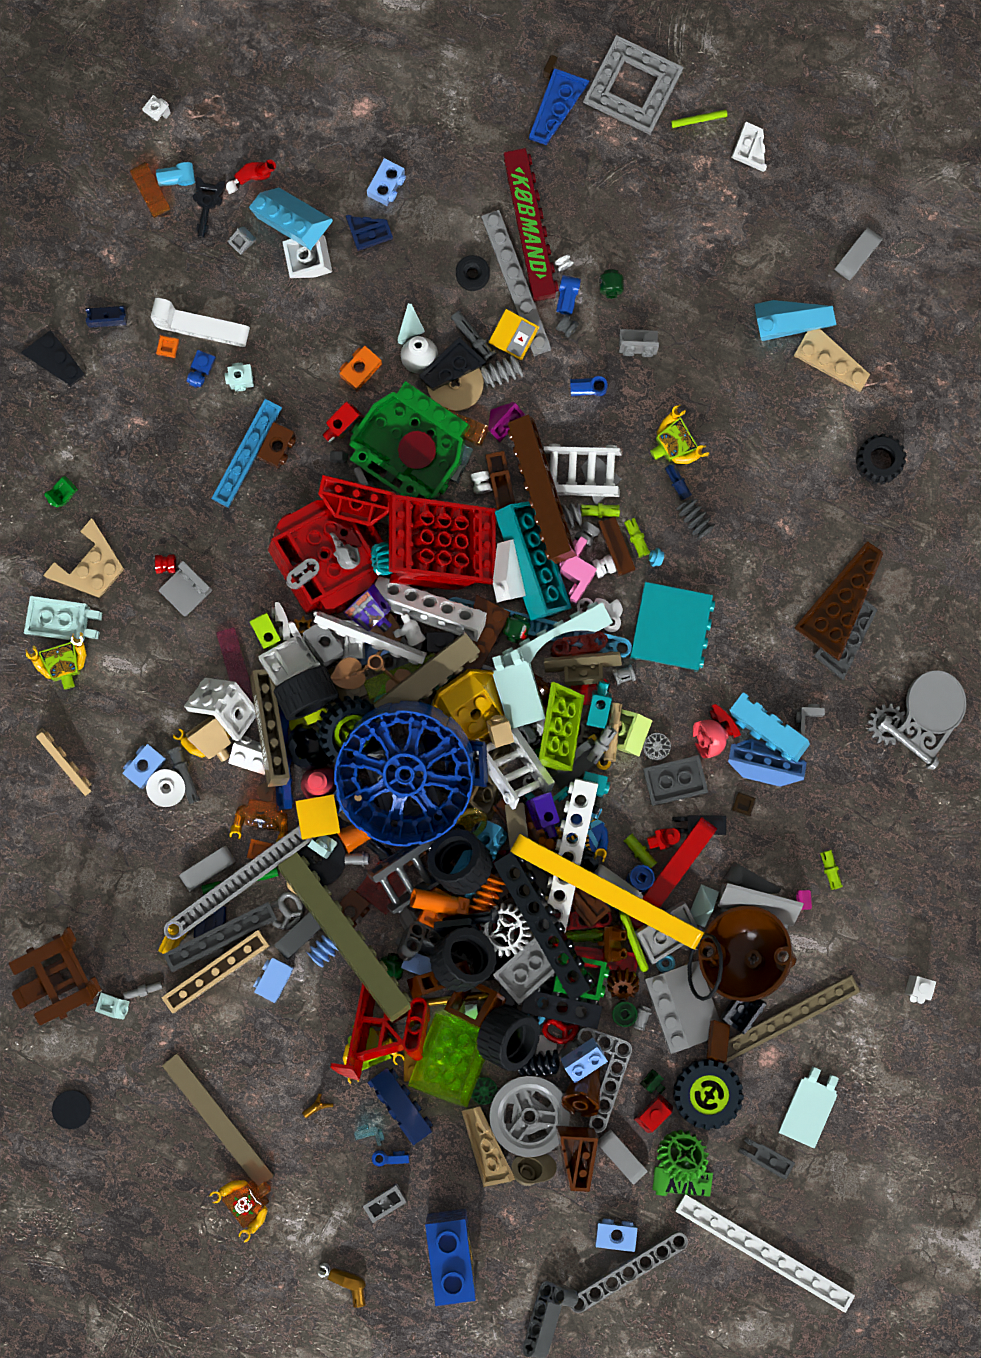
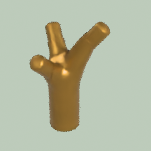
M319 1093L316 1101L304 1110L302 1114L307 1119L321 1109L333 1107V1103L323 1104L320 1102L322 1094Z

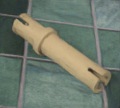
M611 703L607 725L614 728L617 734H615L608 745L609 749L604 753L603 760L608 762H616L619 727L622 725V721H620L622 704Z

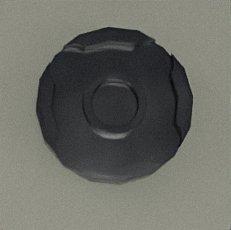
M76 1090L64 1091L56 1097L52 1105V1115L56 1123L62 1128L70 1130L84 1125L88 1121L92 1110L87 1096Z

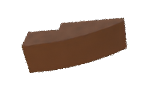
M502 450L485 454L498 511L509 504H515L505 452Z

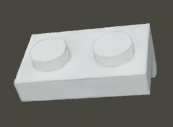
M242 736L239 741H235L229 763L265 775L260 742L251 740L247 736Z

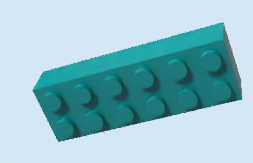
M528 501L509 504L496 511L495 515L503 540H514L526 593L523 599L531 621L558 615L572 607L558 565L546 557L544 551L546 545L545 542H542L539 535L541 531L540 525H537L534 519L535 509L531 507Z

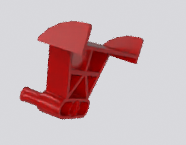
M362 983L346 1065L331 1063L330 1068L343 1076L360 1081L364 1061L405 1050L407 1055L412 1057L413 1060H421L423 1058L427 1025L430 1021L429 1017H431L429 1006L423 998H414L410 1003L411 1009L391 1022L385 1013L383 1018L373 1017L376 1001ZM407 1016L402 1040L390 1025ZM416 1024H420V1025H421L418 1030H416V1031H413V1030H412V1027H413L414 1025H416ZM370 1027H381L378 1047L366 1050ZM388 1032L397 1042L386 1045Z

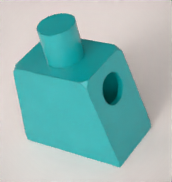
M599 681L598 689L592 691L586 717L587 725L606 729L612 701V694L609 693L610 683ZM603 700L604 703L598 704L597 701Z

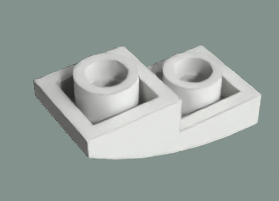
M275 602V607H272V619H275L277 624L283 623V626L279 628L280 638H283L285 642L292 638L288 627L289 621L280 603Z

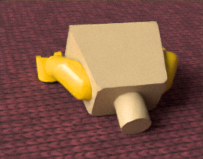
M214 715L209 716L187 733L178 729L182 733L180 738L173 734V738L181 741L182 746L190 754L201 758L206 756L208 759L217 755L221 762L230 757L226 747L231 744L229 740L231 736Z

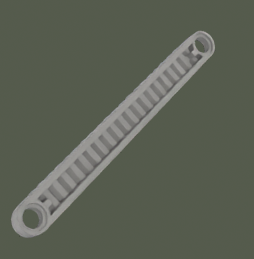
M298 825L170 919L164 926L165 936L172 940L180 938L316 837L302 839L300 826ZM171 924H176L179 927V932L176 935H171L168 932V927Z

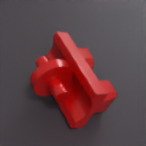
M676 828L660 829L655 831L656 835L648 837L647 841L650 849L660 847V850L677 844L681 839V833Z

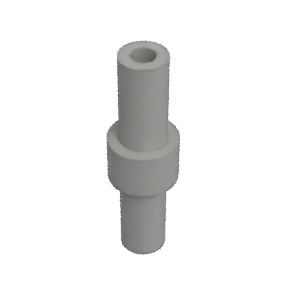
M160 981L147 986L146 984L137 986V989L124 992V999L147 996L150 992L163 989L162 983Z

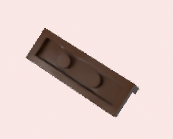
M616 517L605 521H598V528L608 554H610L615 565L617 577L635 571V566Z

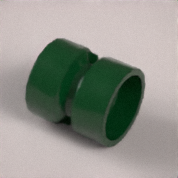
M627 1001L616 1003L611 1011L613 1021L621 1027L633 1025L638 1017L636 1007Z

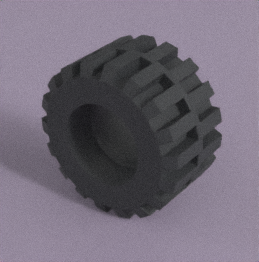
M877 434L873 435L861 445L857 452V470L860 469L861 472L859 474L861 477L865 476L866 481H873L872 484L880 483L882 485L886 482L889 483L904 469L903 467L906 464V452H903L904 446L899 445L900 441L898 439H892V435L888 437L885 436L886 434H881L880 436ZM878 449L886 451L891 458L890 467L880 469L874 466L871 461V453Z

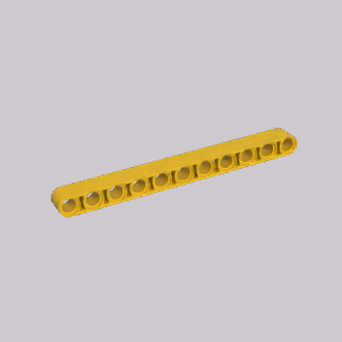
M521 834L518 835L510 852L694 950L704 934L698 928Z

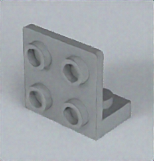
M620 329L619 353H623L624 356L642 354L643 357H653V355H657L659 348L658 331Z
M182 561L178 565L179 570L159 589V592L186 617L212 590Z

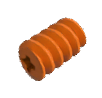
M491 874L486 884L481 886L482 891H476L479 898L472 899L476 905H469V907L479 912L491 910L490 906L494 907L497 905L493 899H500L496 892H503V889L500 887V885H505L503 880Z

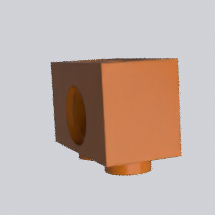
M366 346L362 349L358 348L352 355L354 358L349 363L345 362L340 368V377L356 392L382 365V360ZM357 364L365 366L360 372L354 369Z

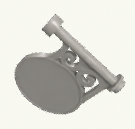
M943 671L925 672L912 682L906 698L907 714L904 722L898 728L891 724L892 719L886 714L876 723L877 728L881 731L887 730L925 761V767L931 770L938 766L937 753L953 729L962 721L966 711V696L963 687L954 676ZM913 726L916 732L915 735L909 739L902 733V731L905 730L906 734L911 735L914 733V730H910V728ZM943 733V735L941 736V738L932 750H929L925 747V745L933 746L935 744L936 737L934 736V734ZM926 736L930 738V742L924 741Z

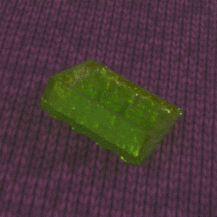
M435 1013L424 1042L423 1058L417 1061L408 1086L447 1102L467 1107L485 1061L477 1049L479 1029L462 1020Z

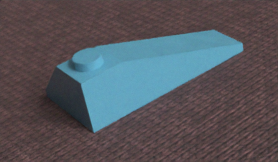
M777 300L754 304L762 341L836 325L833 306Z

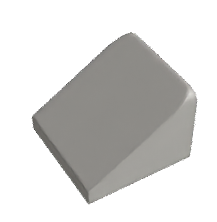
M245 227L237 228L227 242L241 255L256 241V238Z

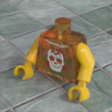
M237 1180L227 1183L218 1192H210L209 1197L217 1194V1200L212 1203H218L222 1200L243 1229L247 1227V1230L240 1231L238 1237L242 1233L248 1235V1238L244 1241L245 1243L249 1241L250 1234L255 1233L265 1221L268 1211L266 1205L269 1203L265 1195L271 1192V1187L266 1182L257 1186L253 1180L250 1182Z

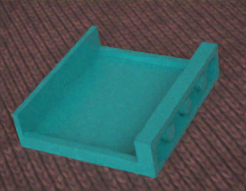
M645 582L630 659H641L698 672L699 668H703L705 659L701 655L702 650L707 648L708 638H705L706 630L710 631L712 619H709V614L714 611L715 601L712 600L713 595Z

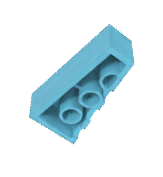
M743 692L729 710L735 720V724L743 730L744 728L750 730V735L757 740L761 738L766 741L765 745L771 750L775 751L777 749L782 752L781 756L787 761L793 760L797 763L810 745L808 739L788 724L782 725L783 722L774 714H766L767 711L758 702L752 704L748 698L749 696Z

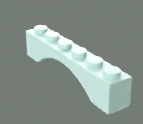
M596 601L587 606L588 610L581 614L579 610L570 615L571 620L565 623L561 620L553 624L554 629L548 632L546 629L536 634V639L530 641L528 638L520 642V647L515 650H521L524 661L531 663L538 650L554 637L572 631L597 632L612 624L613 621L603 603L598 604ZM512 647L502 652L506 667L514 664L510 653L515 651Z

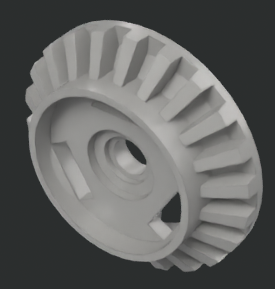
M536 1076L518 1077L507 1082L495 1095L490 1108V1125L497 1141L509 1152L522 1157L541 1156L559 1145L556 1126H569L570 1113L561 1103L563 1094L560 1089L552 1082ZM535 1091L551 1102L548 1108L532 1096ZM507 1103L514 1104L511 1123H505ZM530 1110L535 1113V1119L532 1122H527L524 1119L526 1111ZM544 1128L546 1129L548 1134L529 1141L528 1135Z

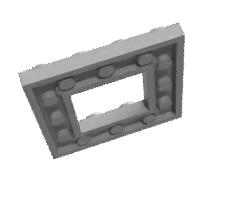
M616 35L583 103L651 135L684 67ZM624 62L657 77L643 108L609 93Z

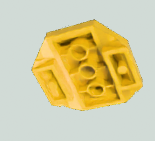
M467 669L436 691L432 706L442 710L446 716H451L463 729L468 739H479L488 744L491 742L486 721L496 715H505L493 678L494 672L492 670ZM477 709L475 714L470 715L472 710Z

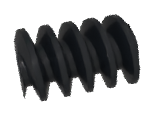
M554 1049L553 1055L550 1050H547L545 1056L543 1051H539L538 1057L536 1052H534L533 1057L528 1063L518 1070L519 1074L522 1077L528 1075H549L550 1073L553 1075L557 1074L560 1066L558 1050Z

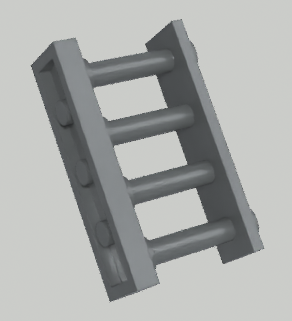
M436 839L421 845L412 844L411 846H404L366 872L371 880L382 884L391 900V903L386 907L393 914L402 912L410 904V897L414 888L430 891L440 884L433 876L429 875L419 857L425 850L430 851V847ZM410 860L413 861L424 880L415 887L403 868L404 864ZM449 864L448 874H450L454 868L451 864ZM394 871L398 873L408 891L399 898L387 879L388 875Z

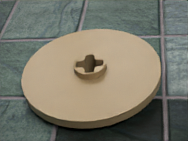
M478 368L453 381L456 382L458 380L460 386L455 385L452 387V382L434 391L427 386L430 398L449 411H463L470 408L479 400L483 392L484 381L480 369Z

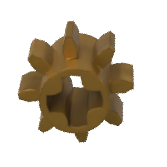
M304 616L299 621L294 619L298 631L300 626H307L306 630L312 627L310 626L312 619L307 621ZM305 630L299 631L301 636H303Z

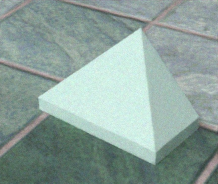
M409 303L398 336V344H404L409 339L425 332L412 304Z
M702 884L690 912L696 924L705 928L713 912L719 892Z

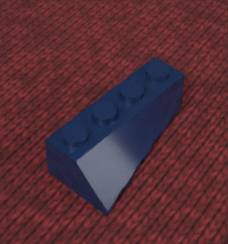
M386 1067L367 1083L370 1088L373 1087L375 1089L376 1096L383 1104H386L388 1112L394 1120L398 1121L397 1124L414 1146L433 1131L431 1127L434 1125L427 1116L425 1118L420 1113L422 1108L416 1100L412 1102L408 1096L411 1093L406 1085H400L397 1080L400 1077L393 1068L390 1070Z

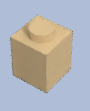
M496 715L486 721L491 742L496 748L514 742L510 723L505 715Z

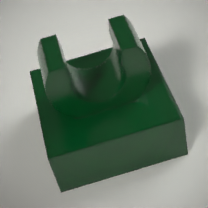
M653 1069L640 1083L651 1094L655 1089L660 1094L666 1089L661 1084L664 1078Z

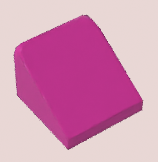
M799 890L796 892V901L804 903L801 910L812 909L810 890Z

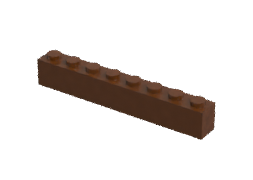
M529 414L508 423L510 429L508 430V435L511 441L514 442L513 451L520 461L518 467L521 474H524L525 477L523 483L531 496L528 498L529 503L535 509L534 519L536 524L540 525L541 531L539 535L542 542H545L546 549H544L548 560L558 564L577 556L535 420Z

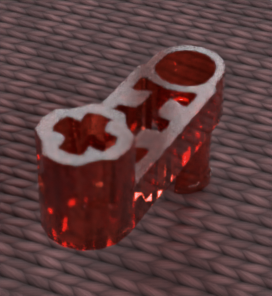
M602 631L593 634L563 637L552 644L550 649L552 653L550 654L553 657H560L562 655L569 656L599 652L608 643V637ZM596 638L602 641L600 645H598V642L595 643ZM577 640H579V643H583L580 650L575 646L570 648L571 651H568L569 645L575 644Z

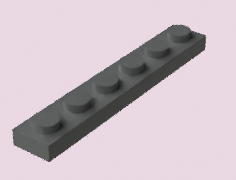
M269 902L164 953L163 956L171 972H174L277 921V918Z

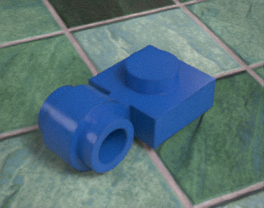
M197 350L191 364V369L196 371H190L187 377V382L190 386L202 387L205 380L202 373L210 374L216 359L215 356Z
M377 1150L372 1155V1162L379 1167L384 1164L409 1163V1154H405L404 1150L393 1151V1155H387L383 1150ZM381 1155L383 1161H377L376 1156Z

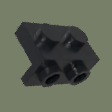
M761 999L749 1002L732 1000L720 1018L744 1035L750 1030L758 1015L763 1012L766 1002Z

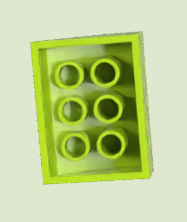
M551 682L539 760L542 766L549 769L572 771L584 695L556 682Z

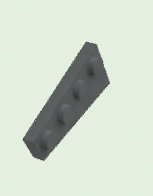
M866 599L863 602L840 661L821 648L814 655L818 661L842 681L845 679L848 669L878 610Z

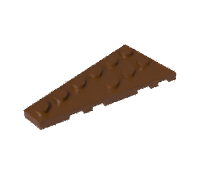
M867 541L794 627L797 632L838 661H840L882 559L883 552Z

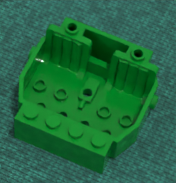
M405 381L397 394L392 392L374 403L362 422L354 426L351 431L353 435L349 445L355 449V452L350 460L402 496L423 498L424 496L427 499L435 500L440 494L443 495L449 487V481L461 465L465 445L463 438L471 426ZM418 420V425L412 426V421ZM433 430L434 436L431 438L436 444V455L433 462L423 469H413L406 466L401 461L398 453L401 439L409 432L421 431L427 434L428 431ZM372 462L388 471L385 477L369 468ZM395 478L403 482L400 488L392 484ZM408 486H413L414 490L412 493L407 492Z

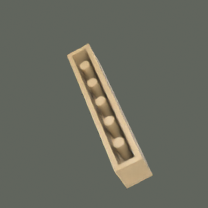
M257 930L161 998L172 1014L176 1013L271 945L263 933Z

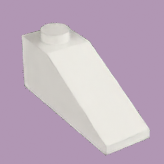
M514 540L497 543L493 587L497 602L526 596Z

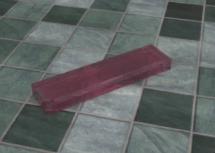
M235 627L216 632L229 680L236 682L250 701L253 702L251 683Z

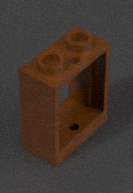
M482 984L477 985L474 988L489 996L476 1019H473L459 1012L471 989L466 992L454 991L451 998L447 1001L444 1010L478 1029L481 1028V1024L486 1016L493 1009L504 1005L507 1000L498 992Z

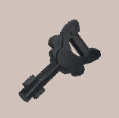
M196 177L195 184L198 193H194L193 200L202 208L200 223H197L196 232H198L197 237L205 238V233H208L209 225H207L209 210L216 208V205L220 206L223 201L220 196L223 194L226 184L225 181H220L216 185L204 183L201 178ZM203 190L215 192V194H204Z

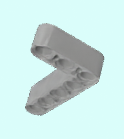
M582 1027L577 1033V1038L582 1044L587 1042L581 1039V1033L585 1030L591 1032V1038H594L598 1045L602 1037H607L610 1040L608 1047L602 1048L600 1046L603 1052L611 1054L600 1085V1101L602 1099L608 1100L609 1107L605 1110L599 1109L596 1115L589 1117L588 1122L589 1127L594 1128L592 1121L595 1118L602 1119L603 1125L600 1128H594L595 1132L599 1133L604 1131L607 1126L632 1053V1046L624 1039L589 1027ZM622 1043L628 1046V1051L625 1054H620L617 1050L618 1046ZM614 1062L621 1063L622 1069L620 1072L615 1073L611 1070ZM607 1081L615 1082L616 1086L613 1091L605 1089Z

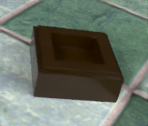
M550 55L543 70L544 78L550 80L553 70L557 65L558 57Z
M737 792L732 811L750 817L756 798Z

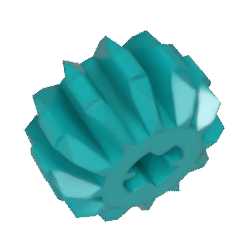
M380 542L372 546L370 560L372 561L373 571L377 575L382 576L392 574L393 572H389V543Z

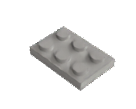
M684 901L679 902L666 911L698 928ZM647 924L635 930L652 964H655L684 945Z
M534 938L523 950H520L494 973L493 976L520 1005L555 972L536 938Z

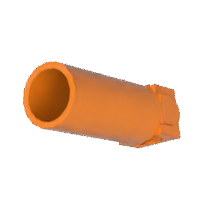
M417 888L413 889L410 897V907L451 916L468 914L470 899L465 897H455Z

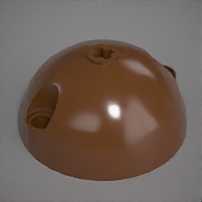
M739 906L729 909L716 917L704 932V934L709 933L716 937L723 952L722 978L716 992L731 1000L749 1002L769 996L783 984L797 961L796 955L793 953L791 938L782 922L774 914L760 907ZM706 937L700 941L698 960L704 979L713 989L718 977L719 954L714 941ZM713 949V954L707 957V952ZM787 953H788V954H789V957H788V959L784 962V958H785V956H786Z

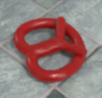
M565 1006L556 1007L558 1012H565L568 1008ZM547 1019L542 1025L543 1035L549 1041L556 1044H566L568 1041L573 1040L579 1031V1025H566L562 1021ZM553 1024L563 1031L562 1038L551 1035L548 1032V1026Z

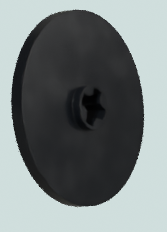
M334 834L327 836L337 842L336 847L327 859L322 857V861H318L317 864L313 856H316L318 853L308 847L309 843L297 851L300 857L304 856L309 863L308 868L311 872L315 871L321 879L319 882L322 886L335 882L345 868L346 851L341 840Z

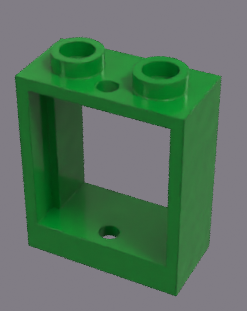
M563 953L562 961L567 964L569 957ZM582 957L584 963L601 967L595 995L585 993L580 997L599 1001L600 997H604L606 986H603V980L608 978L610 967L606 966L607 962ZM556 976L553 991L567 994Z

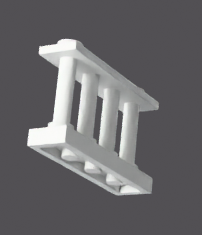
M560 444L544 446L545 453L550 454V471L558 495L620 497V489L614 483L615 456H622L620 448H617L615 445H606V448L560 447ZM558 454H569L568 482H566V485H559V482H557ZM577 455H588L587 482L585 485H577L576 482ZM596 455H607L606 483H604V486H596L595 483Z
M518 728L511 729L514 742L510 743V745L514 749L513 752L493 761L488 752L496 749L492 742L486 744L488 774L503 795L505 803L509 804L512 810L516 809L519 801L518 797L538 788L544 794L552 791L555 783ZM473 751L474 757L479 760V751ZM517 758L521 759L525 765L506 775H503L498 768ZM527 773L532 775L535 780L534 782L515 791L508 783Z

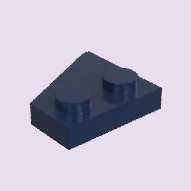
M346 215L357 251L393 239L386 219L360 218Z

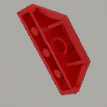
M322 475L318 494L334 518L373 526L389 514V496L395 495V492Z

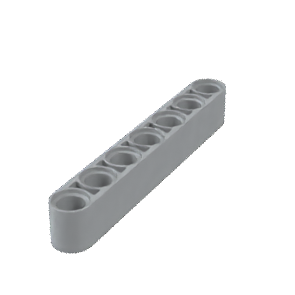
M681 1231L670 1233L581 1288L577 1292L579 1298L584 1301L583 1305L570 1308L576 1313L584 1312L684 1250L688 1245L686 1235ZM676 1236H682L684 1238V1241L681 1245H675L673 1243V1240ZM660 1246L667 1248V1252L663 1256L656 1253L657 1248ZM644 1256L650 1258V1263L647 1266L640 1264V1259ZM626 1267H632L634 1269V1272L631 1276H625L623 1274V1270ZM610 1277L617 1279V1283L613 1287L606 1284L607 1279ZM594 1287L600 1289V1294L597 1297H592L589 1294L590 1290Z

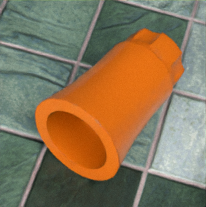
M353 824L341 828L340 833H337L348 854L372 839Z

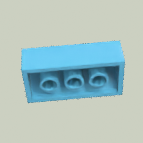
M279 187L260 192L249 206V209L259 220L309 250L313 248L333 222L332 218Z

